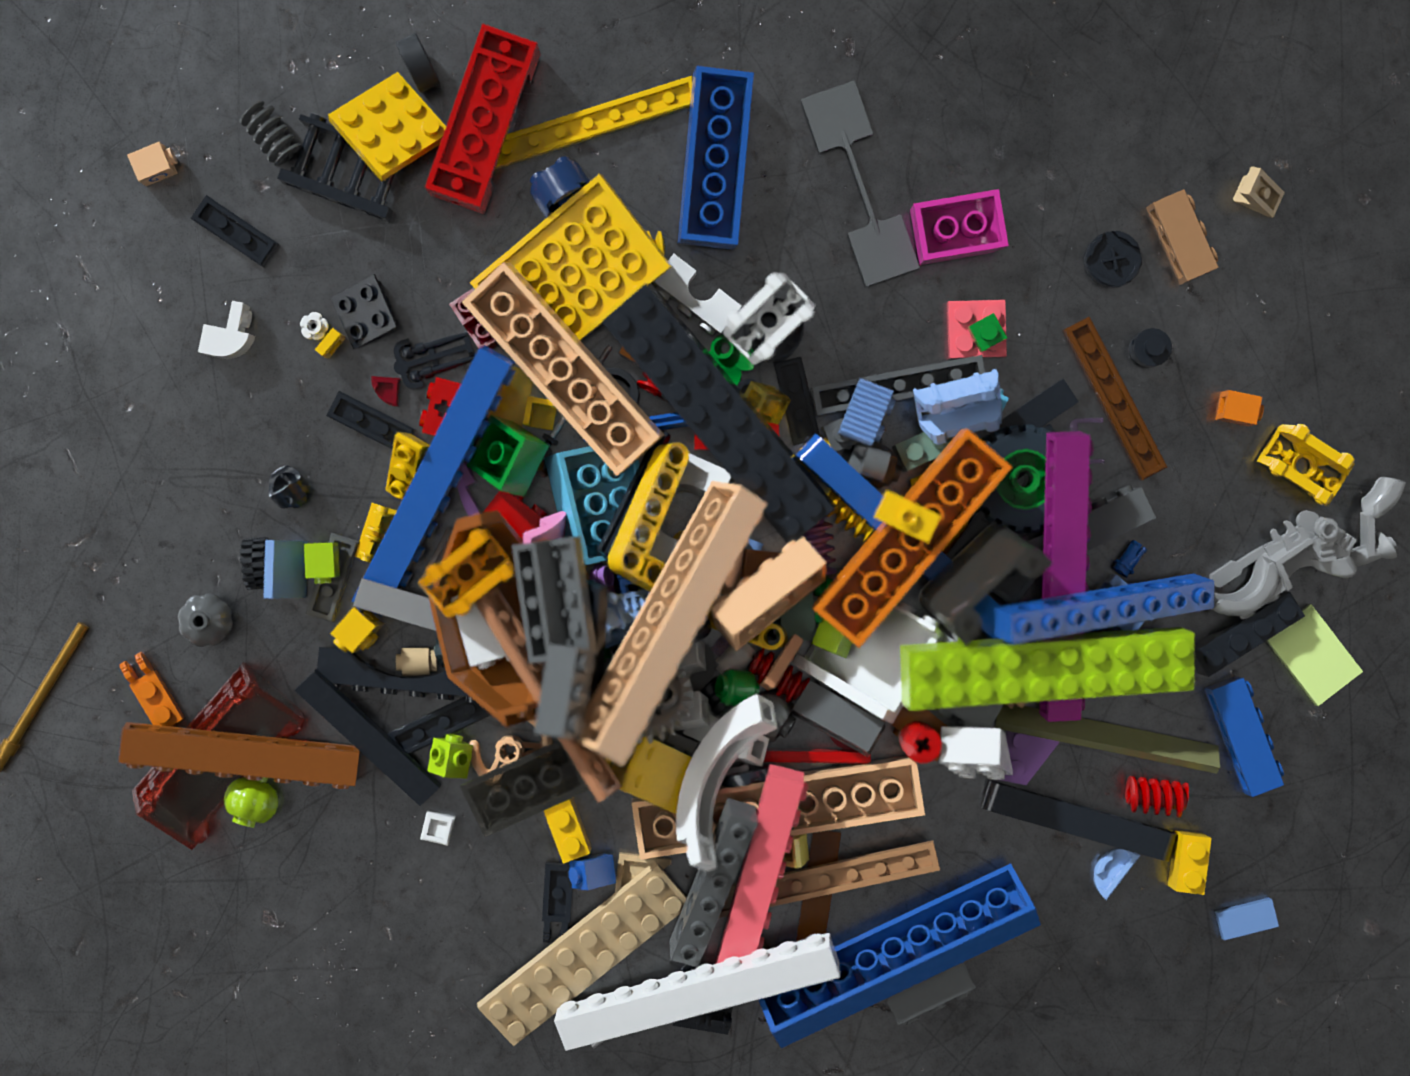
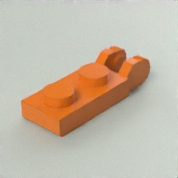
M139 652L135 655L137 664L146 674L140 679L127 661L120 664L119 667L124 677L130 683V688L152 725L172 727L185 719L157 670L153 669L144 653Z

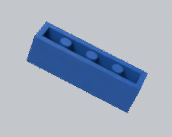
M1235 676L1204 688L1244 794L1254 797L1283 786L1284 783L1281 777L1284 776V771L1279 761L1273 757L1271 750L1274 749V745L1270 736L1265 734L1261 724L1264 723V718L1260 709L1253 704L1251 697L1254 696V692L1250 683L1245 681L1244 678Z

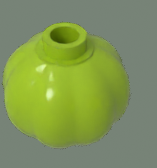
M262 777V780L258 781L238 778L228 786L224 795V805L226 811L234 815L232 822L254 828L256 822L265 823L275 815L278 808V795L276 790L267 783L268 778Z

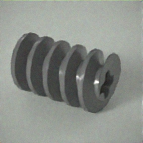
M261 101L252 105L241 115L240 123L243 126H247L246 131L249 135H254V142L260 145V150L264 154H267L268 161L274 163L275 166H279L295 156L302 145L301 143L290 144L295 135L292 133L285 136L284 133L287 131L288 126L284 124L278 127L277 124L280 122L281 116L270 117L275 108L273 106L264 108L265 102Z

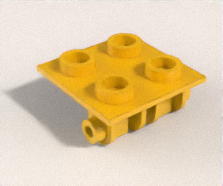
M371 503L354 557L371 563L397 510Z

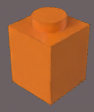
M1232 390L1223 391L1220 394L1215 420L1244 426L1257 425V421L1261 420L1264 412V405L1261 404L1262 397Z

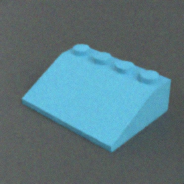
M591 446L545 457L544 460L557 513L561 511L566 513L565 538L581 536L585 565L608 560V557L598 552V546L640 465L639 459L624 473L616 475Z

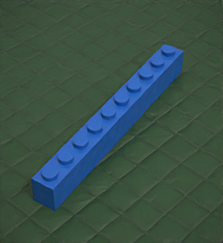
M487 346L479 348L363 577L364 579L398 589L401 586L404 588L407 586L413 575L409 571L413 562L418 563L426 548L422 546L425 538L432 537L438 526V523L435 522L438 513H444L450 503L451 498L447 496L452 487L457 488L464 475L460 471L464 462L469 463L477 448L473 444L478 436L482 438L490 424V422L486 421L490 411L495 412L503 399L499 395L503 386H509L514 378L516 371L512 368L515 361ZM356 591V593H355V595H354V597H353V599H352V602H353V603H354V601H355V597H356L357 591ZM374 613V614H376V615H378V616H380V617H383V616H384V615H381V614H378V613Z

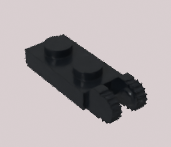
M546 862L542 909V921H544L543 942L550 943L552 936L551 922H562L560 937L569 930L573 888L569 879L570 867L567 863Z

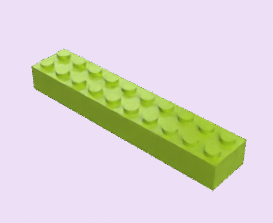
M1182 627L1066 634L1011 644L1002 639L900 645L901 703L909 710L1191 691L1194 690V633Z

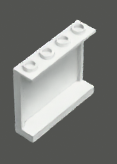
M901 601L899 606H894L860 648L852 644L846 659L812 644L805 657L797 654L792 664L878 717L893 724L904 705L901 703L900 645L940 643L945 633L937 628L939 622L925 614L922 619L915 616L916 609Z

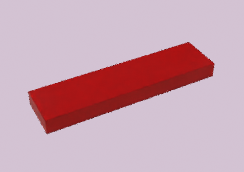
M767 748L763 762L869 764L871 762V754L869 757H866L855 750Z

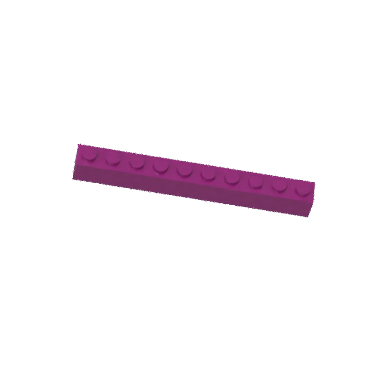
M1081 431L1047 432L1042 599L1089 591L1086 582V571L1090 567L1087 543L1090 542L1091 532L1087 522L1088 514L1091 513L1092 508L1091 499L1088 497V490L1093 478L1092 471L1089 468V458L1093 454V442L1090 439V435ZM1085 698L1039 701V714L1048 722L1081 720L1082 711L1085 709Z

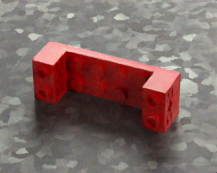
M482 23L425 185V189L432 197L485 215L494 189L491 179L526 79L532 81L541 55L537 42Z

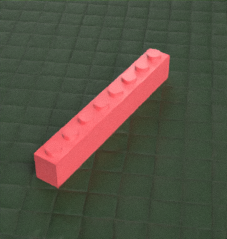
M772 764L769 766L756 813L758 825L743 859L715 964L721 963L729 957L736 956L739 958L750 955L752 952L763 948L764 937H761L763 929L768 930L771 912H768L770 903L775 904L779 887H775L777 878L782 879L786 862L782 860L784 853H790L793 836H790L791 828H797L801 810H797L799 800L805 801L808 784L804 783V772Z

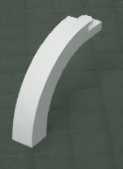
M758 694L732 708L711 728L695 751L682 782L676 816L677 841L688 845L687 856L690 865L707 872L717 868L712 820L714 805L721 783L731 765L750 744L761 736L777 729L773 702Z

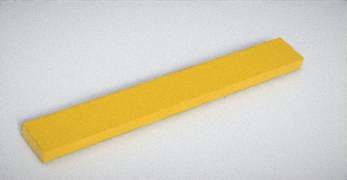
M692 76L685 77L508 133L495 169L688 109L691 102L693 78Z

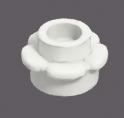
M312 312L309 316H304L301 319V333L307 339L320 340L328 330V321L322 318L320 313ZM312 324H316V325H317V327H316L315 329H312L311 326H312Z

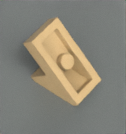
M1251 167L1248 175L1242 178L1233 200L1260 214L1273 218L1285 192L1261 168Z

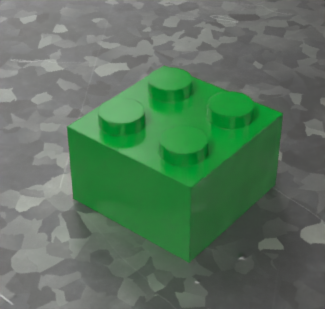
M490 415L488 419L490 424L483 437L479 438L476 444V452L466 466L500 491L524 497L549 445L516 422Z

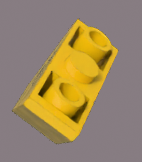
M398 432L395 435L385 491L395 498L403 500L430 446L428 443L410 433Z

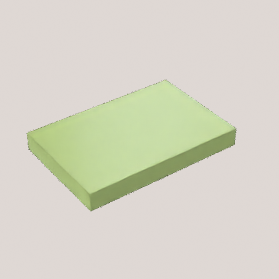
M1308 604L1301 609L1305 617L1266 642L1314 705L1319 706L1363 671L1312 604Z

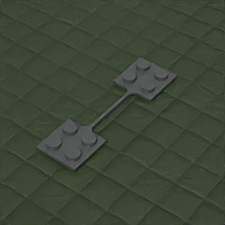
M855 80L802 98L801 101L819 153L836 147H842L847 151L870 217L869 224L866 227L847 233L866 287L919 269L920 267L902 215L882 221L875 218L852 153L851 145L854 141L873 135Z

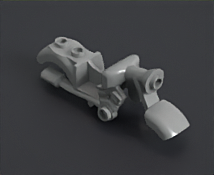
M1379 477L1373 488L1361 499L1363 512H1360V546L1353 548L1357 540L1339 528L1333 519L1323 516L1319 518L1315 512L1309 510L1301 511L1297 515V526L1295 527L1290 521H1284L1283 524L1287 528L1285 534L1279 535L1276 529H1271L1270 535L1273 541L1252 550L1237 561L1230 560L1210 573L1209 579L1214 580V586L1222 587L1241 575L1242 570L1255 561L1252 576L1247 584L1233 593H1214V608L1211 610L1224 615L1239 616L1241 619H1246L1263 605L1277 600L1283 591L1292 589L1289 578L1299 568L1312 566L1329 575L1350 578L1356 574L1357 567L1374 562L1380 558H1397L1396 549L1398 547L1392 537L1389 535L1385 536L1381 532L1375 534V518L1383 516L1396 505L1404 491L1406 482L1390 477Z

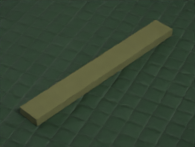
M1003 705L994 720V728L1215 774L1220 769L1219 746L1086 718L1075 721L1048 722L1039 714V709L1028 706L1023 708L1014 706L1010 709Z

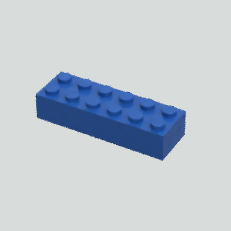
M696 66L692 80L677 244L732 250L738 245L754 76L752 72Z

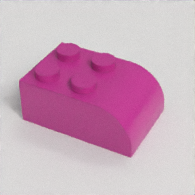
M999 189L914 203L910 209L919 265L987 254L1009 246Z

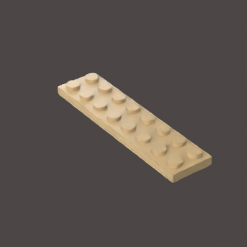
M656 861L653 862L477 1003L478 1009L515 1046L554 1015L563 1003L571 1001L677 917L682 911L687 896Z

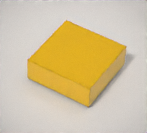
M332 328L316 347L315 351L328 359L343 343L345 336Z

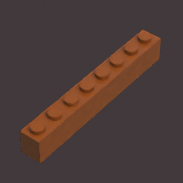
M126 722L122 728L118 763H124L126 767L141 769L145 765L155 766L156 770L171 772L175 768L185 769L186 773L200 775L205 771L215 772L216 776L229 778L235 774L245 775V779L254 781L262 780V777L274 778V781L277 783H291V780L303 781V784L307 786H320V783L332 784L333 788L348 789L349 786H355L360 751L354 745Z

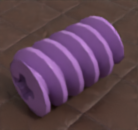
M824 517L801 537H805L806 541L825 561L826 575L836 573L837 569L828 565L835 562L836 558L827 555V553L835 550V546L826 544V542L833 539L834 535L826 533L825 530L832 528L833 524L824 521V519L828 518Z

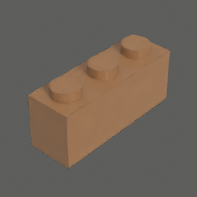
M1185 189L1153 202L1146 207L1180 285L1219 268L1217 265V253L1212 246L1209 247L1205 237L1207 236L1206 228L1202 221H1198L1194 212L1196 209L1194 200L1191 195L1186 194Z

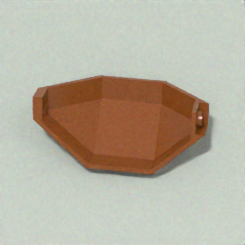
M498 511L474 514L456 520L442 562L470 540L468 538L470 533L475 529L483 530L487 528L513 562L512 546L523 544V540ZM488 539L473 551L472 557L476 554L479 556L484 554L485 547L490 540ZM501 555L495 558L489 557L484 561L486 566L481 570L491 571L505 559ZM514 562L513 576L507 581H499L490 590L496 587L499 588L524 629ZM462 564L458 568L457 572L461 580L468 581L472 578L473 569L469 564ZM444 574L434 582L432 588L443 587L446 584L445 579L451 574ZM459 587L455 591L449 589L446 592V597L441 603L444 608L452 602L451 598L458 596ZM429 597L448 678L506 727L535 720L537 718L538 704L512 662L507 661L505 656L495 659L496 664L490 667L479 669L478 664L470 666L456 615L446 617Z

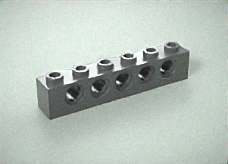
M727 798L713 833L717 868L708 872L698 869L669 940L672 961L694 967L699 966L758 825L754 805Z

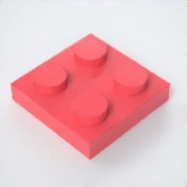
M1005 300L947 302L949 359H963L982 355L983 358L1007 357L1006 339L980 353L967 328L994 313L1006 334Z

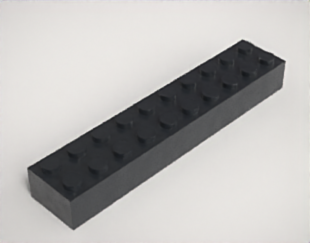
M645 283L602 321L735 482L767 503L763 510V515L787 544L793 540H798L835 509L836 504L651 283Z

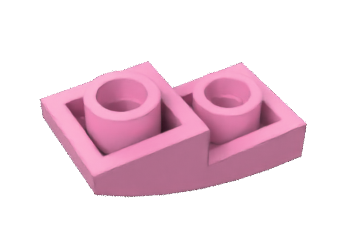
M561 511L541 518L540 527L524 532L523 544L565 538L566 513Z

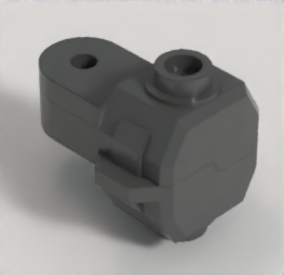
M882 438L879 443L874 441L870 447L861 443L854 444L850 450L844 449L842 458L876 490L889 486L892 481L897 482L902 466L897 465L898 457L882 443Z

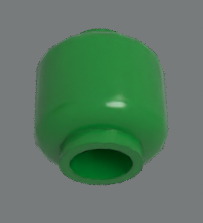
M729 668L719 675L715 682V694L719 697L721 703L727 706L735 707L744 700L756 694L759 695L760 691L759 683L756 682L754 674L747 670Z

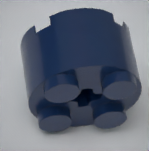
M563 156L546 170L532 175L530 178V183L532 184L530 194L545 218H547L587 185L590 180L576 161L570 160L568 156Z

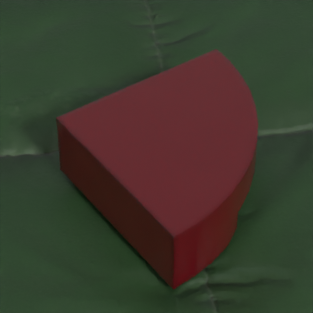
M371 376L372 387L378 397L391 406L399 407L401 379Z

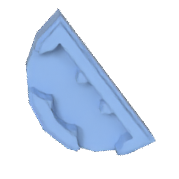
M1117 848L1106 852L1098 860L1094 868V883L1097 891L1104 899L1107 900L1139 859L1140 854Z

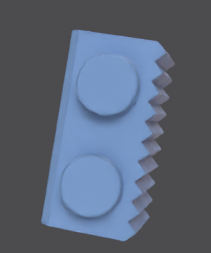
M860 379L838 434L869 447L872 446L874 441L879 443L885 428L880 424L884 414L890 415L895 403V399L891 398L893 391Z

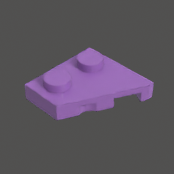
M1006 731L1005 735L1013 775H1005V779L1002 781L1027 785L1059 744V741Z

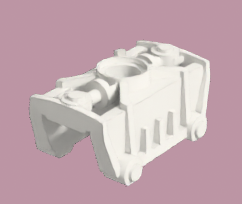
M785 273L771 274L766 279L765 283L767 285L739 312H732L727 317L726 321L728 323L723 334L753 365L762 359L769 360L774 355V348L801 321L808 322L813 317L812 314L816 305L808 299ZM787 283L790 286L787 298L782 303L778 301L773 306L774 294ZM801 300L806 302L793 315L784 316L788 312L787 307L791 303L795 304ZM772 312L776 315L777 324L773 328H766L762 325L760 319L764 313ZM754 324L750 328L751 333L747 337H740L737 340L731 337L742 325ZM765 335L764 343L750 356L748 351L751 348V342L756 337L760 339Z

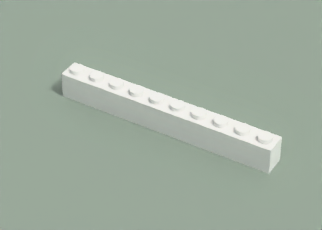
M830 933L824 935L814 934L802 941L785 942L769 950L758 949L750 955L739 958L736 956L729 957L723 962L713 965L703 964L695 970L674 972L669 977L658 980L648 979L640 985L632 987L623 986L614 992L603 995L597 993L585 1000L577 1002L567 1001L557 1009L554 1022L564 1048L567 1051L840 977V962Z

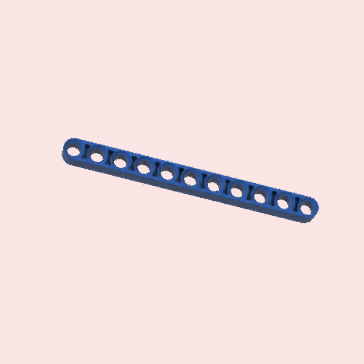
M814 434L796 454V457L861 519L867 520L866 523L875 531L882 523V521L874 518V515L883 495L821 437ZM941 551L921 575L989 639H1000L994 636L993 608L1000 605Z

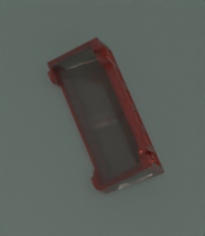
M243 662L186 728L276 738L284 736L286 738L290 735H296L301 730L305 719L301 710L253 668ZM153 766L132 790L136 815L193 850L198 843L201 844L207 839L210 833L209 820L224 804V795L228 786L236 779L244 778L245 775L233 774L232 777L223 778L216 776L215 772L203 771V774L193 775L186 773L185 769L174 768L171 772L156 770V767Z

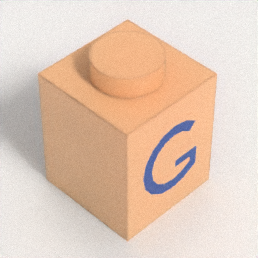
M160 142L127 154L137 180L145 186L178 174L174 166L178 161L173 150Z

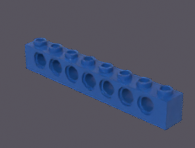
M1193 573L993 607L994 636L1011 644L1213 609L1214 580Z

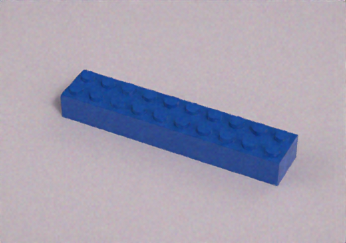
M1010 863L834 947L840 962L839 978L758 1000L774 1038L780 1048H783L1040 926L1041 923L1033 902Z

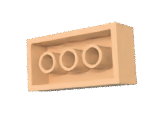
M804 537L797 542L795 540L789 542L782 549L781 555L774 560L772 558L766 560L759 567L758 573L751 578L750 576L743 578L736 585L737 589L730 595L724 594L713 603L714 607L711 609L714 626L735 651H738L826 581V563Z

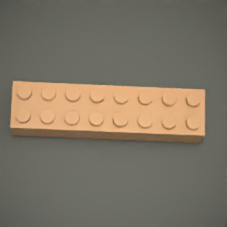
M503 262L462 301L616 475L624 473L664 436L662 431L511 263Z

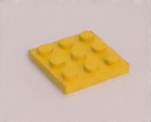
M398 72L328 114L329 122L381 181H384L440 145L446 128L445 124Z

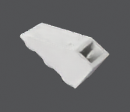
M942 727L940 762L947 766L948 770L954 771V774L959 775L960 778L968 779L976 778V774H982L987 776L988 779L1004 780L1005 775H1013L1006 735L1001 729Z

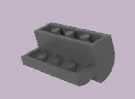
M581 536L513 545L529 663L546 662L549 644L579 647L594 651L597 654Z

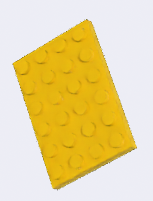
M599 174L473 279L470 284L476 289L503 262L511 263L581 341L599 327L608 315L645 283L652 284L668 271L672 265L604 176Z

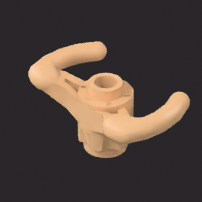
M536 719L528 721L535 727ZM512 734L504 736L495 746L496 759L491 769H487L482 762L479 742L472 740L469 743L473 745L471 763L483 781L488 784H494L501 779V774L505 768L527 756H548L554 748L553 739L549 736L540 735L541 742L537 743L523 742L520 737ZM507 744L510 747L515 746L516 751L513 754L507 752ZM525 748H533V750L529 749L525 752Z

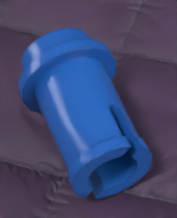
M1132 540L1119 560L1115 559L1113 569L1126 578L1129 574L1133 575L1134 567L1144 553L1147 552V549L1145 547L1141 548L1142 544Z

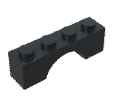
M1283 591L1277 600L1263 605L1249 618L1242 619L1229 628L1208 635L1195 643L1194 667L1200 675L1210 677L1305 617L1291 592Z

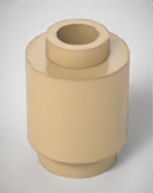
M429 647L401 648V654H396V670L402 671V676L430 675V672H437V650L429 649Z

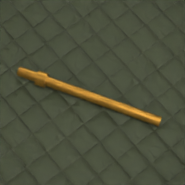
M81 622L77 623L8 738H4L0 744V773L10 756H14L19 749V741L89 628L87 625Z

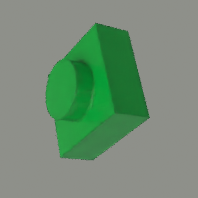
M994 313L967 327L980 353L1007 339Z

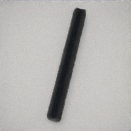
M661 430L664 436L645 453L598 546V552L606 557L609 556L654 450L659 445L668 444L671 435L664 430Z

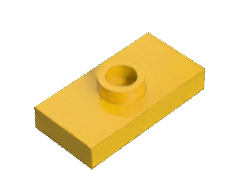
M887 490L874 515V518L926 543H929L941 517Z

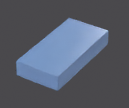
M1269 897L1215 911L1221 939L1223 940L1279 927L1273 901Z

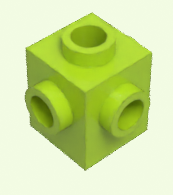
M446 734L445 738H433L427 771L445 778L467 779L473 745L463 742L462 736Z

